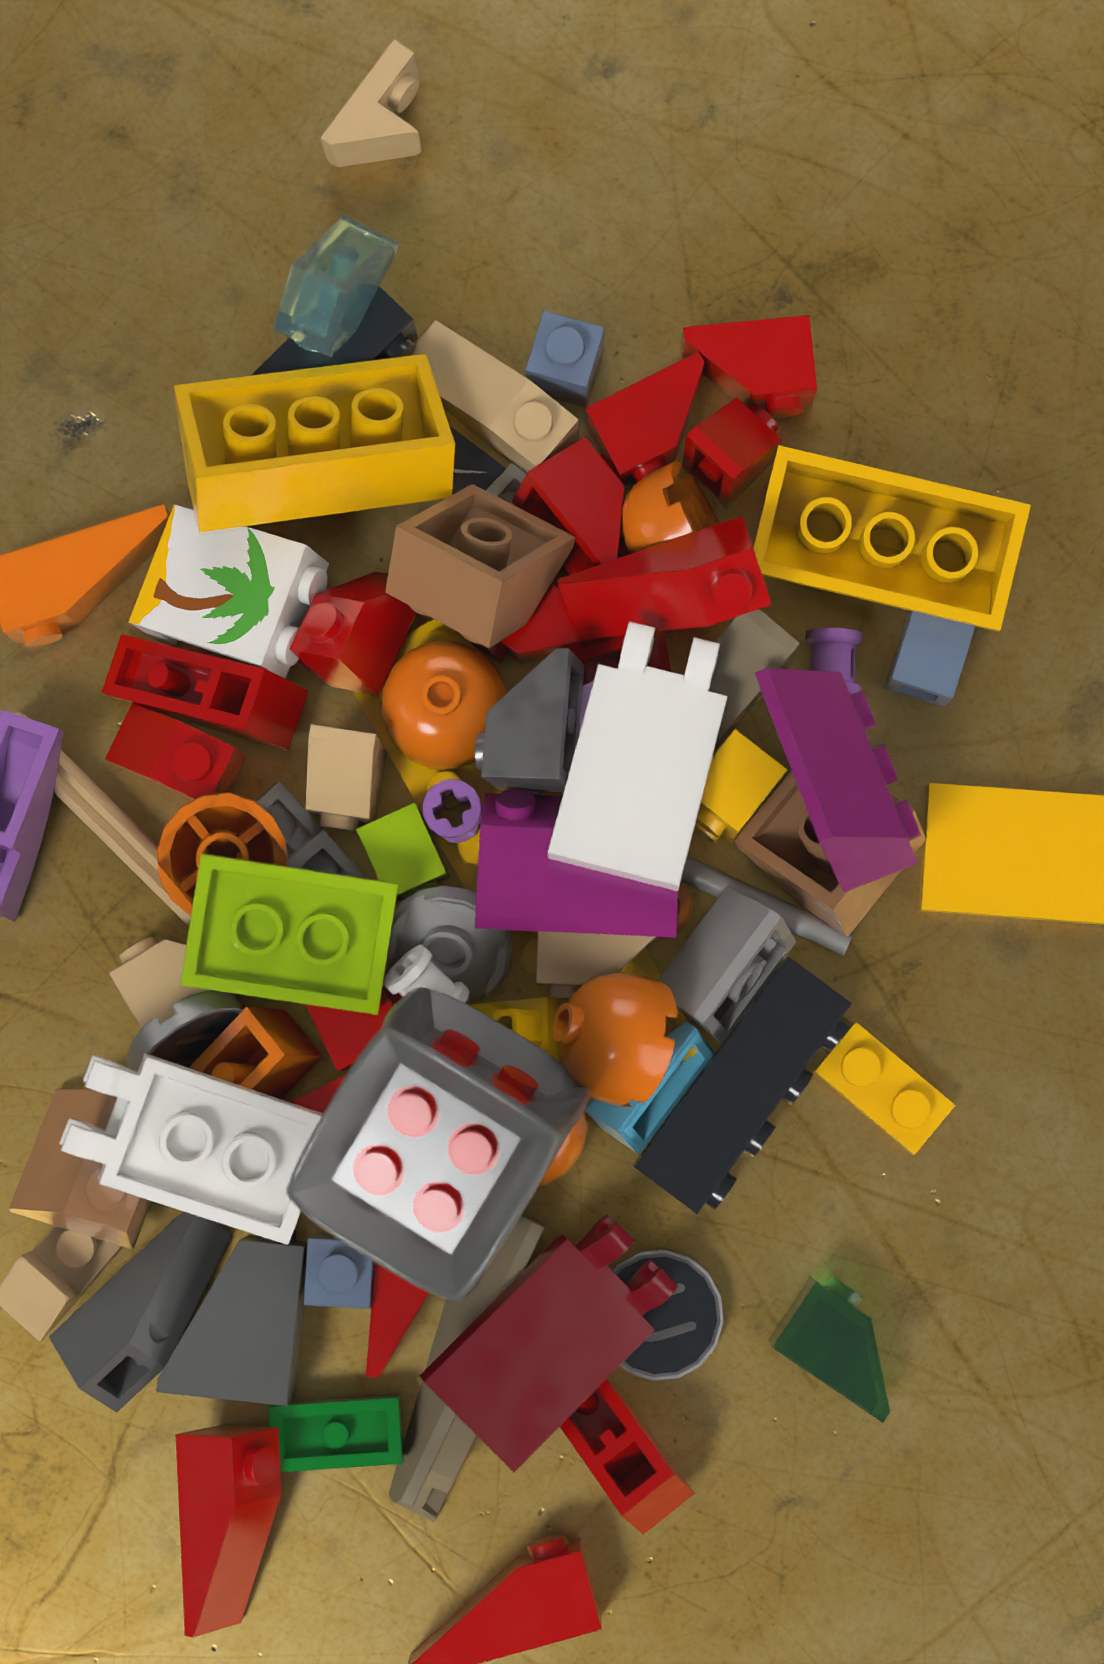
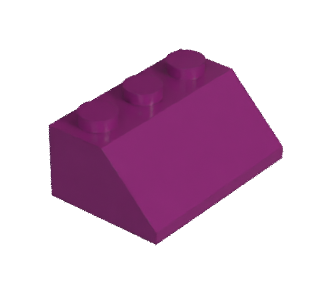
M765 668L755 672L756 679L814 830L843 892L918 864L909 841L921 837V833L907 799L896 804L892 800L887 785L897 782L899 779L885 744L873 749L871 748L865 731L877 725L863 690L850 695L841 672Z
M509 789L500 793H484L480 823L475 928L676 937L678 891L548 858V850L563 796L533 795L528 791L520 789Z

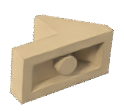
M394 39L321 136L327 161L337 168L415 156L422 152L419 132L393 113L394 110L398 113L403 112L412 102L419 88L415 54Z
M54 1225L33 1251L22 1254L16 1260L0 1286V1306L41 1342L123 1247Z

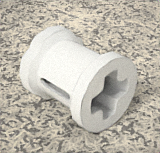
M418 945L404 954L389 970L383 981V985L392 994L399 993L402 997L414 988L425 987L465 1003L470 993L469 989L462 982L453 983L431 961L432 954L423 945Z

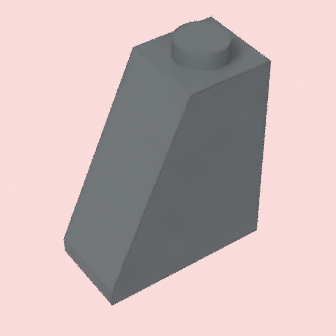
M294 1229L288 1245L259 1235L246 1236L238 1241L158 1377L156 1392L287 1406L295 1398L305 1308L304 1292L308 1244L307 1241L296 1240V1229Z

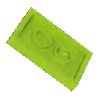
M201 853L180 986L378 1015L398 883Z

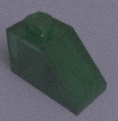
M833 1275L829 1277L825 1285L810 1276L768 1339V1342L772 1348L883 1423L890 1413L872 1320L865 1312L857 1308L864 1297Z

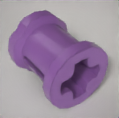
M833 627L807 630L805 642L812 645L811 670L841 672L850 695L861 691V686L855 683L856 646L862 644L863 633L859 630Z
M456 779L442 780L432 786L425 795L422 806L424 819L432 832L437 837L444 838L450 843L466 842L474 837L481 823L483 808L474 788L466 782ZM455 796L460 805L471 803V809L462 813L464 824L458 827H452L447 819L437 820V814L445 811L444 800L448 797Z

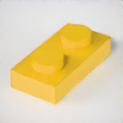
M857 1022L852 1023L834 1049L827 1053L813 1070L814 1073L913 1155L917 1153L956 1106Z

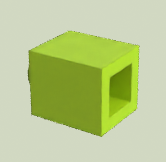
M415 803L356 829L380 881L398 883L396 902L402 899L405 900L419 890L439 886L438 883L450 878L424 818Z

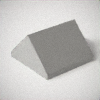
M727 886L658 980L671 989L677 1010L722 1044L792 949L796 940L781 915Z

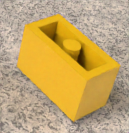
M735 729L711 760L694 830L713 843H716L720 836H722L732 844L779 784L787 769Z

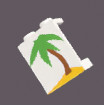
M174 504L130 616L129 623L155 639L177 645L178 640L253 664L257 667L265 668L286 679L290 666L299 660L289 649L315 595L326 590L328 581L326 571L329 563L305 544L246 526L199 533L194 510Z

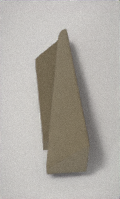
M522 1213L474 1292L464 1301L457 1302L446 1299L426 1368L524 1271L546 1223ZM423 1380L403 1443L404 1462L403 1464H397L389 1490V1497L395 1504L434 1522L476 1434Z

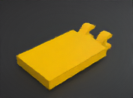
M929 783L927 785L924 820L926 841L923 843L919 911L1104 925V795Z

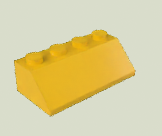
M426 354L174 385L188 488L199 533L446 499L452 495L455 442Z
M778 445L753 548L763 576L999 632L1001 631L1031 505Z

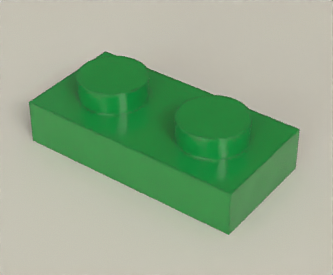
M400 1394L293 1401L287 1406L273 1404L268 1406L269 1427H278L280 1472L403 1464L404 1462Z

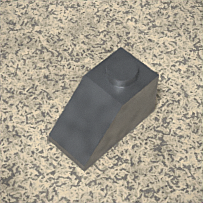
M555 649L487 711L485 731L478 733L475 742V763L477 769L482 771L481 777L498 790L520 789L525 791L564 792L579 738L584 664L570 649Z

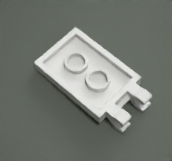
M629 622L618 669L598 664L551 838L548 858L678 891L727 702V696L709 692L720 644L694 637L684 676L648 667L654 644L655 628Z
M146 1053L143 1056L138 1072L111 1060L92 1055L83 1081L86 1082L85 1087L115 1096L117 1100L105 1131L89 1123L68 1118L59 1142L62 1145V1151L102 1163L103 1166L98 1176V1181L101 1185L286 1245L289 1244L301 1210L287 1196L286 1188L296 1163L323 1113Z

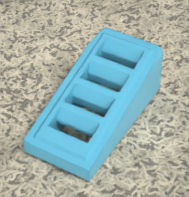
M686 1021L667 1036L668 1038L675 1039L673 1055L663 1080L648 1100L644 1103L631 1100L629 1102L631 1108H623L603 1103L593 1098L585 1108V1112L601 1129L637 1154L640 1151L642 1152L714 1055V1051L696 1027ZM691 1048L697 1051L696 1054L683 1060Z

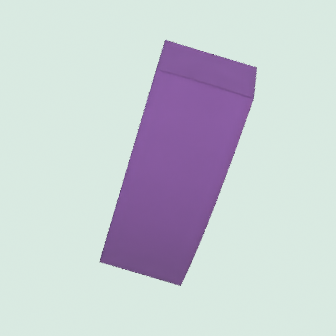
M1 710L0 917L15 922L29 885L44 835L59 767L63 731L59 728Z

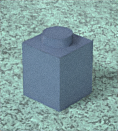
M543 310L525 369L526 378L551 398L587 407L604 352V327Z
M910 611L905 619L884 689L945 707L954 697L975 626Z
M316 1233L309 1237L304 1305L370 1309L375 1262L332 1234Z

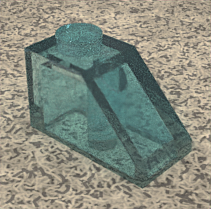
M343 215L291 264L273 330L293 339L297 345L305 350L320 352L331 358L356 332L397 253L400 242Z

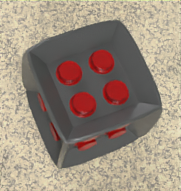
M425 987L414 988L388 1012L382 1029L367 1044L342 1081L305 1145L292 1172L286 1193L290 1200L316 1224L390 1272L434 1295L457 1302L464 1301L474 1292L520 1218L571 1129L585 1110L591 1093L589 1088L576 1084L569 1076L563 1064L484 1013L441 992Z

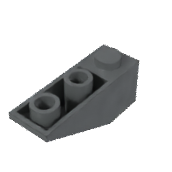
M183 1211L49 1336L80 1390L113 1411L118 1412L164 1369L232 1237L228 1228L221 1223Z

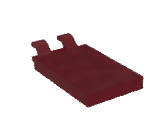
M608 1214L603 1216L576 1246L561 1233L420 1374L423 1382L514 1473L655 1330L642 1316L649 1310L663 1304L678 1288V1285L652 1260L645 1262L626 1285L606 1264L615 1261L623 1255L635 1240Z

